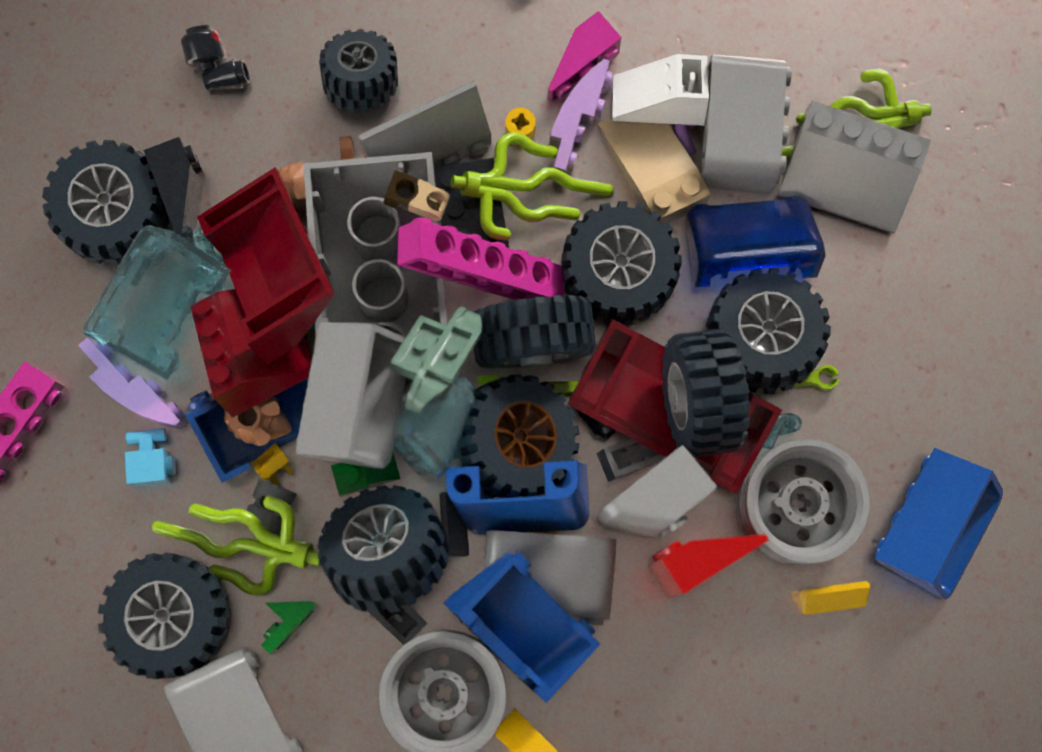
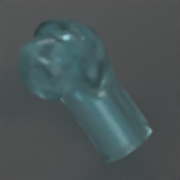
M197 227L193 231L194 238L192 242L195 257L218 271L225 266L222 255L214 251V246L205 238L201 227Z
M793 413L781 414L763 447L773 449L779 435L799 431L802 427V419Z

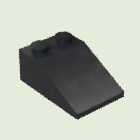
M180 137L145 149L144 153L175 235L188 251H192L195 249L197 216L199 215L202 190L199 173L203 172V168L198 156L194 154L191 145L185 146Z

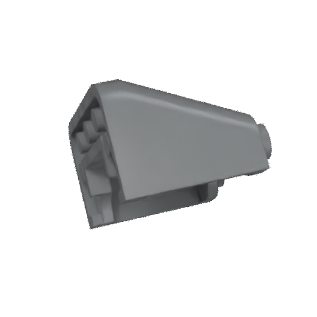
M486 531L484 569L507 552L512 555L518 552L532 565L528 569L531 577L571 617L584 618L590 625H603L604 619H610L617 540L600 537Z
M242 647L164 686L168 701L193 752H303L296 738L290 740L288 736H284L256 679V669L260 668V665L252 650L247 652L246 648Z

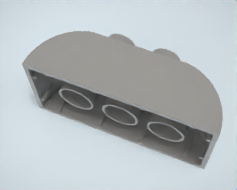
M432 152L303 163L308 236L335 293L333 299L315 321L316 337L319 322L371 323L396 333L405 339L420 315L447 326L448 313L445 279L397 265L398 228L411 223L415 218L424 217L398 207L394 209L383 205L384 196L395 170L431 183L432 186L436 187ZM432 220V223L440 225L439 221ZM407 377L405 378L400 411H411L405 407L414 380ZM454 383L450 390L430 401L424 409L455 407Z

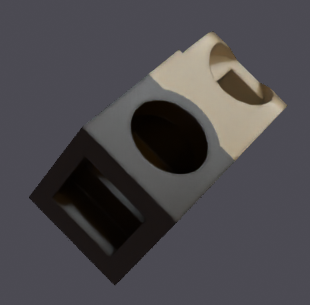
M395 170L384 196L383 205L394 209L398 207L433 221H441L450 195L446 191L432 186L431 183Z

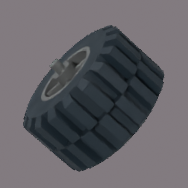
M357 29L356 32L346 30L343 35L336 34L333 36V41L328 40L324 44L325 49H321L319 64L323 91L327 94V98L331 103L336 102V106L341 109L347 107L350 112H355L356 109H361V112H368V108L378 109L381 103L387 104L390 101V96L395 95L396 87L398 86L397 56L394 46L391 42H387L386 37L383 35L377 36V33L372 30L369 32H364V29Z

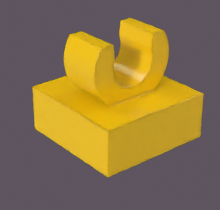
M276 443L251 463L264 481L269 478L277 486L280 482L275 477V473L279 469H285L289 475L293 473L292 468L287 463L290 460Z

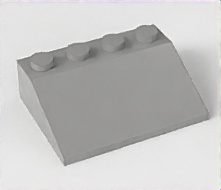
M474 80L358 135L365 158L432 152L434 167L458 164L462 158L470 154L472 156L482 154L491 145V132Z
M812 101L805 110L777 195L894 234L921 172L931 140Z

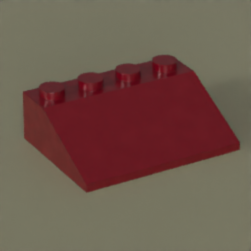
M235 289L216 292L190 306L212 396L232 417L309 378L313 355L306 334L294 349L268 365L247 345L239 325V321L244 319L246 315Z

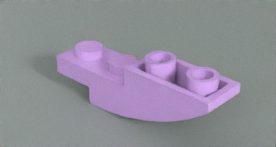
M603 59L577 83L562 105L550 134L549 145L559 148L554 168L560 169L565 173L567 170L573 171L578 154L572 152L575 142L581 143L586 125L592 127L594 118H601L605 100L600 99L603 89L609 90L613 72L608 71L610 60Z
M87 337L78 345L98 367L89 378L111 398L134 413L155 423L181 430L186 426L180 419L184 413L172 400L167 404L162 399L160 394L164 391L152 378L146 381L138 375L130 382L134 376L122 363L118 366L110 359L113 355L112 351L101 340L95 343Z

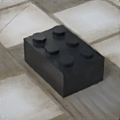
M494 158L434 167L436 187L450 195L441 219L442 226L455 227L458 232L464 234L480 235L483 240L501 242L505 244V247L509 248L508 240L493 239L485 234L481 228L480 198L462 196L460 189L451 188L450 186L453 175L462 176L465 171L490 172L494 166ZM493 200V224L497 227L506 228L501 201Z

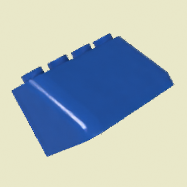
M934 448L931 455L923 460L920 468L921 473L916 483H912L909 486L902 509L894 514L889 533L886 538H882L878 543L875 559L883 566L921 588L946 600L954 592L1002 500L1003 488L992 470Z

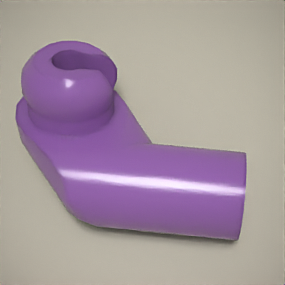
M674 124V133L688 155L696 154V148L688 131L693 129L695 125Z

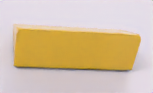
M862 581L801 590L800 598L803 613L810 615L864 607L867 604L870 583Z

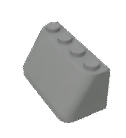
M319 322L295 454L375 468H384L388 465L392 457L406 378L390 371V362L404 342V337L371 323Z

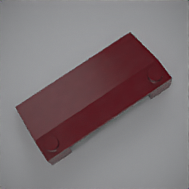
M276 167L197 216L205 238L221 253L246 317L239 321V325L246 343L267 365L297 346L335 296L334 290Z
M611 318L567 405L666 457L678 449L676 441H673L671 436V429L668 426L667 413L664 407V394L662 393V357L665 353V346ZM751 392L748 393V401L750 402L748 417L750 422L744 444L735 452L693 457L713 482L736 494L782 412V409Z

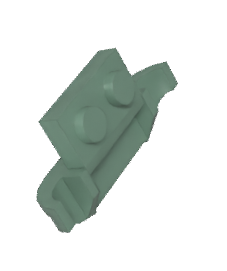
M461 306L454 313L447 326L424 316H419L390 362V371L414 380L405 408L421 414L430 401L442 396L452 388L453 382L477 341H480L482 322L479 314Z

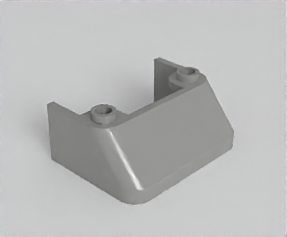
M682 445L605 506L596 518L607 529L650 538L659 535L663 539L670 532L675 531L688 519L684 514L714 491L717 486Z

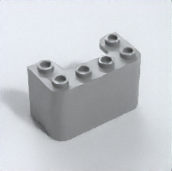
M711 55L708 63L709 101L705 118L703 149L701 152L702 171H699L707 188L769 194L774 185L779 184L780 175H784L786 169V156H781L782 145H786L788 139V126H783L784 115L787 116L789 113L790 97H785L786 86H790L792 68L787 67L786 61Z

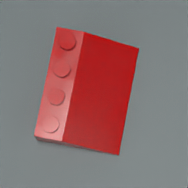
M766 534L694 540L683 545L677 540L651 556L654 563L648 567L669 599L687 593L770 539Z

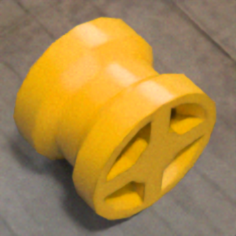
M517 107L507 114L505 119L506 134L517 132L526 135L530 139L533 138L536 121L534 114L529 109Z

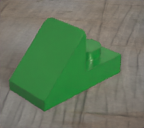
M393 452L390 462L384 468L342 462L331 465L340 497L401 479Z
M313 601L265 603L283 622L281 624L275 622L264 633L263 637L266 640L261 646L269 654H276L319 606Z

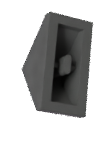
M408 604L400 606V610L395 612H389L386 609L383 610V613H370L403 645L409 642L427 624Z

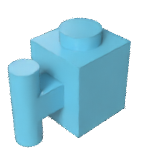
M165 428L126 432L127 444H139L140 450L125 452L126 484L133 487L172 483V475L176 474L175 458L170 456V452L164 448L155 449V442L167 440Z

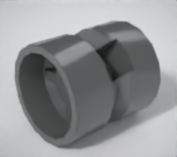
M259 479L252 495L255 503L249 504L246 511L253 513L269 532L280 536L282 516L276 511L265 508L263 501L266 497L271 496L286 501L292 507L297 494Z

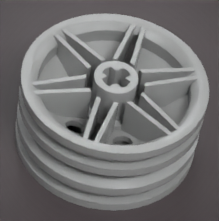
M814 439L789 441L760 455L754 461L736 496L737 516L745 536L766 534L770 540L756 549L775 561L794 565L820 563L834 559L846 552L861 536L866 526L870 509L868 486L858 465L838 447ZM796 465L804 467L805 473L802 477L794 473ZM825 480L832 483L833 489L831 492H827L822 485ZM770 481H774L778 489L777 493H770L767 490V484ZM795 499L803 501L804 507L798 508L793 506L792 501ZM827 512H831L834 515V522L831 525L824 521ZM772 513L780 516L776 526L771 525L768 521V517ZM800 529H803L808 536L805 541H800L797 538V532Z
M456 630L430 631L417 636L403 645L387 664L379 688V706L384 724L392 737L409 752H475L484 746L496 732L502 720L506 704L505 677L496 656L483 642L474 636ZM446 654L449 657L448 665L444 667L439 666L436 662L437 656ZM469 669H474L478 673V678L474 682L466 680L465 673ZM418 672L421 675L419 684L414 685L410 683V673ZM443 684L445 688L449 685L453 689L450 693V700L446 701L444 697L440 700L436 696L439 692L438 685ZM473 702L478 704L479 712L476 715H470L466 709L468 704ZM414 705H418L422 709V715L418 718L410 714V708ZM442 721L450 722L452 728L448 733H443L439 730V724Z

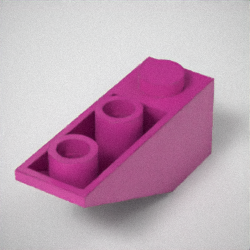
M597 11L575 28L548 88L547 99L549 102H552L557 97L559 99L564 98L572 91V85L582 79L595 65L603 59L612 61L620 53L622 37L600 11Z

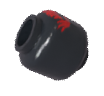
M199 25L186 29L187 34L182 37L181 45L187 65L198 67L199 72L210 71L216 68V63L223 60L225 56L219 32L210 29V25Z

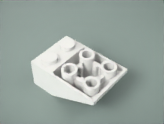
M676 54L613 75L612 121L704 126L709 101L707 56Z

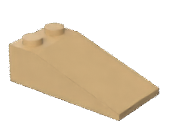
M612 117L598 124V128L637 203L645 205L644 212L651 215L653 211H656L661 215L660 222L664 225L707 204L711 193L696 165L669 124L612 121Z

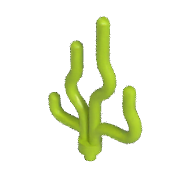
M881 69L863 71L860 78L866 83L878 81L882 84L887 106L874 107L855 96L837 99L830 105V107L842 111L852 108L868 118L879 119L874 120L876 122L897 129L920 124L922 117L930 116L932 113L929 103L920 105L917 100L899 103L892 77ZM804 113L796 117L797 124L801 125ZM793 146L782 148L781 156H786V159H789Z
M517 132L507 133L496 142L494 166L490 172L465 171L462 176L453 175L450 182L451 188L460 189L462 196L480 198L481 228L489 237L503 241L510 239L511 231L493 224V200L504 202L518 218L527 222H540L549 217L578 220L581 215L580 211L576 208L557 205H544L535 210L527 209L510 191L530 192L538 188L544 181L554 180L565 189L603 196H611L614 193V187L610 184L574 179L564 171L554 167L543 168L526 180L502 177L507 164V148L510 145H517L527 153L538 157L551 159L557 157L558 149L556 147L535 143L526 135Z
M271 496L266 497L263 504L265 508L276 511L282 516L280 536L269 532L253 513L244 509L233 508L222 511L199 504L190 505L188 509L190 515L215 523L227 524L236 521L244 523L260 541L250 538H238L222 546L213 543L199 532L162 521H155L151 526L153 532L192 543L207 555L215 558H227L239 551H249L268 557L263 568V577L260 583H254L240 572L217 564L209 567V571L219 579L233 583L242 592L249 595L261 596L267 594L274 586L276 569L281 563H291L293 566L304 569L308 567L309 563L317 566L321 565L318 559V552L313 551V544L301 540H293L295 513L292 507L286 501Z

